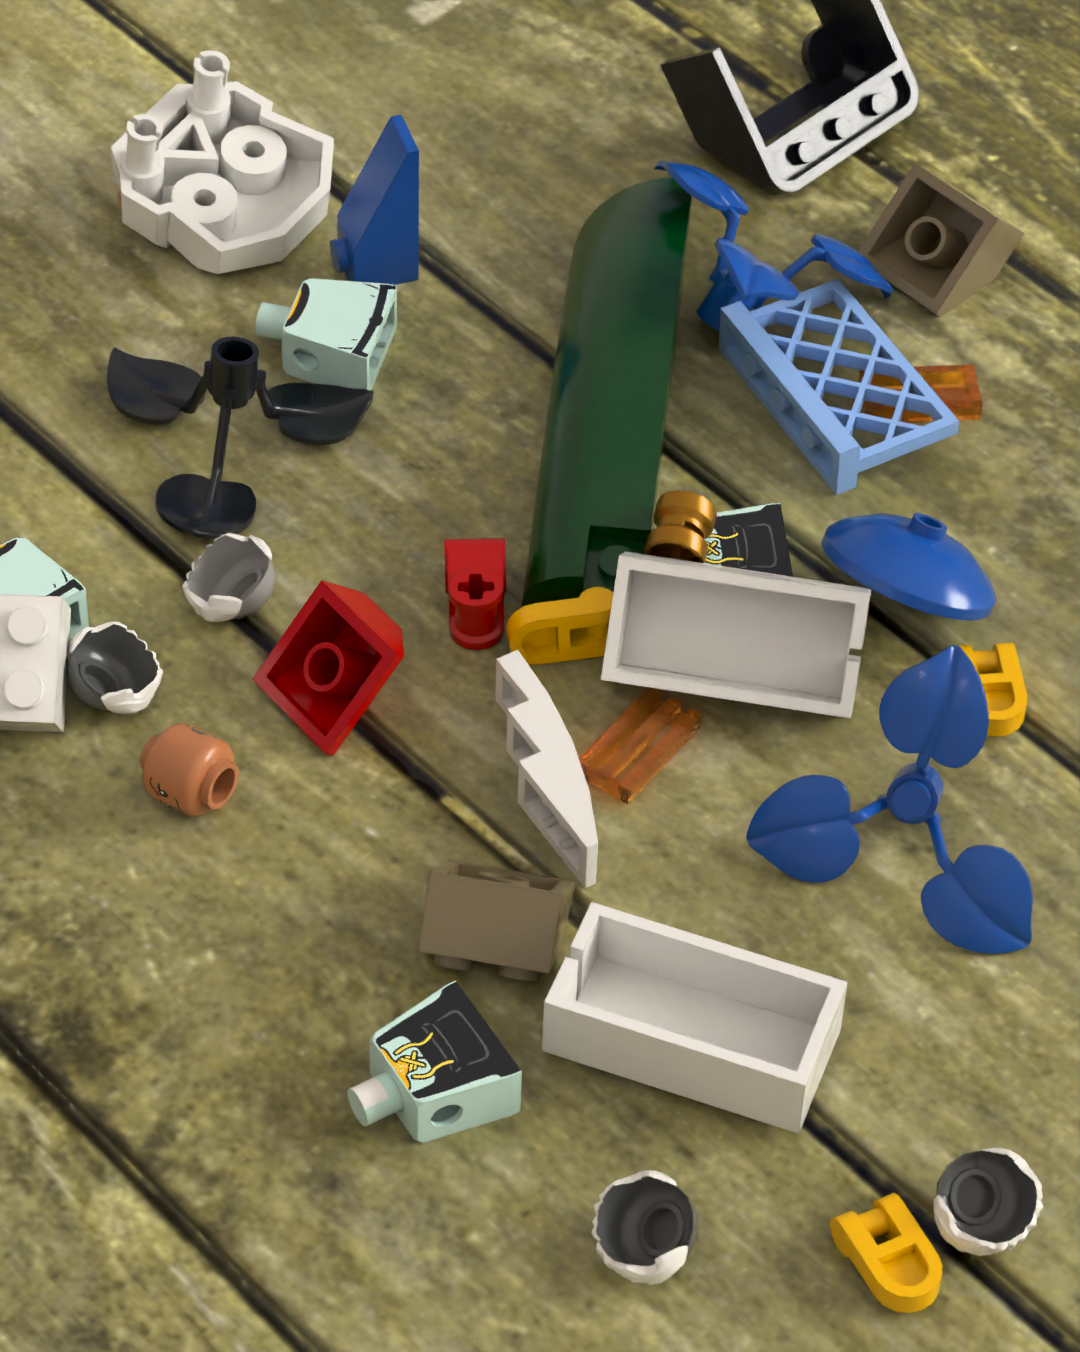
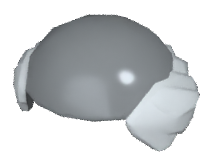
M232 533L221 535L214 539V544L207 545L205 553L200 555L198 560L192 562V571L186 574L187 580L182 585L185 597L196 613L209 622H223L231 619H242L258 611L270 598L275 584V570L271 562L272 553L270 548L258 537L252 535L245 537Z

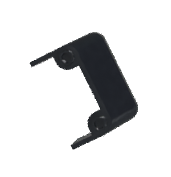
M811 0L822 25L805 37L801 49L802 62L811 82L754 119L720 47L670 59L660 65L697 144L703 150L771 194H784L801 189L912 114L919 98L917 81L880 0Z

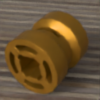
M676 490L662 494L657 501L653 515L654 523L657 527L651 530L647 537L644 554L705 563L708 548L704 539L709 537L714 529L717 517L716 508L709 500L693 492Z

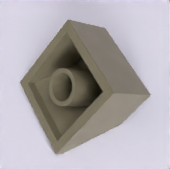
M914 163L858 252L870 261L885 280L941 317L994 281L1025 233L943 178Z
M447 860L431 871L429 875L418 952L435 954L434 964L445 968L472 970L474 961L500 965V976L523 981H538L539 972L550 973L557 966L576 881Z

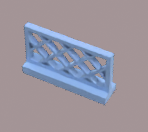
M839 279L799 293L796 300H779L749 311L741 301L721 308L718 350L835 495L856 488L859 472L958 434L960 421ZM834 302L843 313L841 320L811 314L812 309ZM777 323L796 328L792 338L768 334L764 327ZM804 330L834 335L831 347L801 341ZM844 338L869 343L873 348L871 355L840 349ZM794 357L824 362L825 365L822 373L817 374L796 369L792 364ZM834 365L865 371L861 383L831 377ZM874 373L898 378L903 384L902 391L870 385ZM824 392L855 399L852 410L827 406L822 400ZM864 401L896 407L892 419L860 413ZM905 409L928 414L934 422L920 426L901 422V418ZM854 429L886 435L883 442L862 449L852 435Z

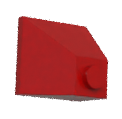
M321 580L252 680L326 755L334 756L403 659L402 629L364 592Z

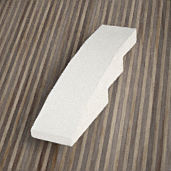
M517 649L496 659L495 701L507 715L506 751L519 766L517 803L582 886L587 888L596 884L598 838L590 790L573 740L549 693Z

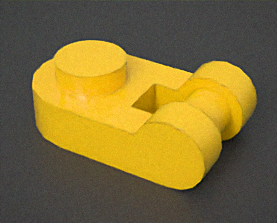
M592 587L583 591L579 598L540 602L523 606L515 611L507 621L505 630L510 651L513 652L518 649L529 665H542L604 656L613 592L603 587Z
M1013 642L995 643L992 650L973 651L971 645H958L973 663L985 690L989 710L987 736L1000 737L1012 734L1022 725L1027 707V692L1015 644Z
M891 1193L876 1199L872 1203L871 1210L859 1215L851 1210L830 1219L831 1235L838 1250L843 1256L851 1259L872 1294L883 1306L896 1312L913 1313L924 1310L934 1302L940 1290L943 1265L938 1253L899 1195ZM882 1235L887 1239H891L879 1245L874 1241L875 1238Z

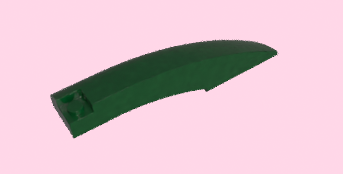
M672 177L641 182L610 197L586 220L574 244L549 397L522 607L540 602L579 598L583 591L592 587H603L614 592L619 555L624 552L644 554L647 537L654 528L653 515L657 502L670 386L675 359L693 197Z

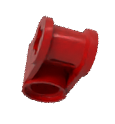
M505 538L444 539L445 592L449 595V631L451 638L457 645L466 649L480 650L489 648L502 639L505 630L504 593H507Z

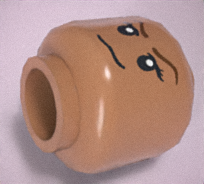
M176 723L166 728L160 735H154L147 741L140 756L145 791L154 800L188 816L200 817L213 809L217 810L223 807L231 798L238 783L239 771L238 766L235 764L232 748L223 739L191 724Z

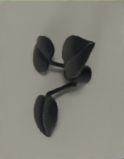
M234 336L224 337L213 343L210 361L204 363V374L202 377L196 371L183 365L163 360L136 357L116 347L111 352L107 369V387L111 401L120 413L134 421L164 425L177 419L181 411L187 414L195 413L198 406L203 402L207 390L213 396L214 402L220 406L210 479L196 474L173 476L159 486L155 499L156 511L165 523L184 534L192 533L194 536L204 539H215L226 533L239 534L251 524L255 516L256 497L252 489L243 483L221 481L232 409L244 407L248 400L254 396L256 390L264 416L269 419H279L278 427L283 435L292 440L307 444L329 445L345 440L356 430L372 403L374 391L314 383H285L267 391L265 385L266 372L264 370H257L259 360L258 347L248 339Z

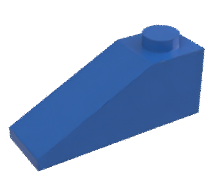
M402 115L392 116L388 120L337 214V239L330 241V253L336 272H345L348 281L397 285L419 280V150Z

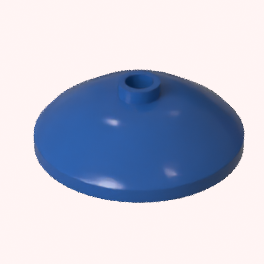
M879 513L848 517L829 525L822 538L821 545L825 554L842 571L868 588L914 609L950 619L975 621L987 618L996 603V595L991 581L966 547L945 534L947 531L945 524L931 516L914 513L911 519L895 514Z

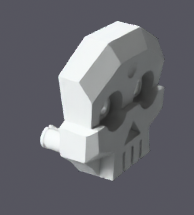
M207 50L199 53V58L195 57L193 84H176L146 114L135 115L132 117L133 123L131 121L127 122L126 133L111 146L112 182L118 184L121 192L122 223L158 246L168 248L172 245L197 269L222 274L283 261L327 216L334 138L272 112V101L237 81L227 82V74L230 68L228 58L218 51Z

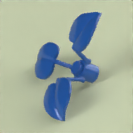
M659 161L654 169L666 170L695 199L714 209L720 210L727 221L724 238H718L714 244L719 253L716 267L709 276V280L714 284L696 310L698 316L714 329L719 331L721 308L741 301L751 311L752 308H760L768 297L789 301L796 300L799 291L790 279L812 261L828 262L831 267L841 274L860 283L880 289L885 299L889 298L893 293L894 289L861 253L839 240L821 234H814L811 239L814 247L810 248L781 273L770 264L755 258L744 247L734 243L740 221L739 214L747 215L749 207L731 186L712 173L688 164Z
M952 645L935 656L903 671L887 687L881 699L879 720L889 743L901 752L919 753L916 763L908 764L897 772L888 788L887 794L878 796L874 802L858 811L850 812L849 791L840 780L826 775L813 774L801 776L782 785L764 800L750 822L746 838L752 849L788 876L800 881L818 883L830 881L841 876L854 863L860 849V838L853 824L864 822L886 809H889L895 818L904 823L918 824L925 822L929 828L937 862L944 871L931 878L921 892V904L928 923L942 938L963 949L986 954L1008 953L1027 947L1032 940L1033 892L1031 881L1025 868L1012 853L991 845L969 847L960 853L953 864L948 856L940 826L941 817L935 811L943 795V781L939 773L930 766V758L949 768L965 766L977 756L983 747L989 727L987 698L980 676L963 649L958 645Z

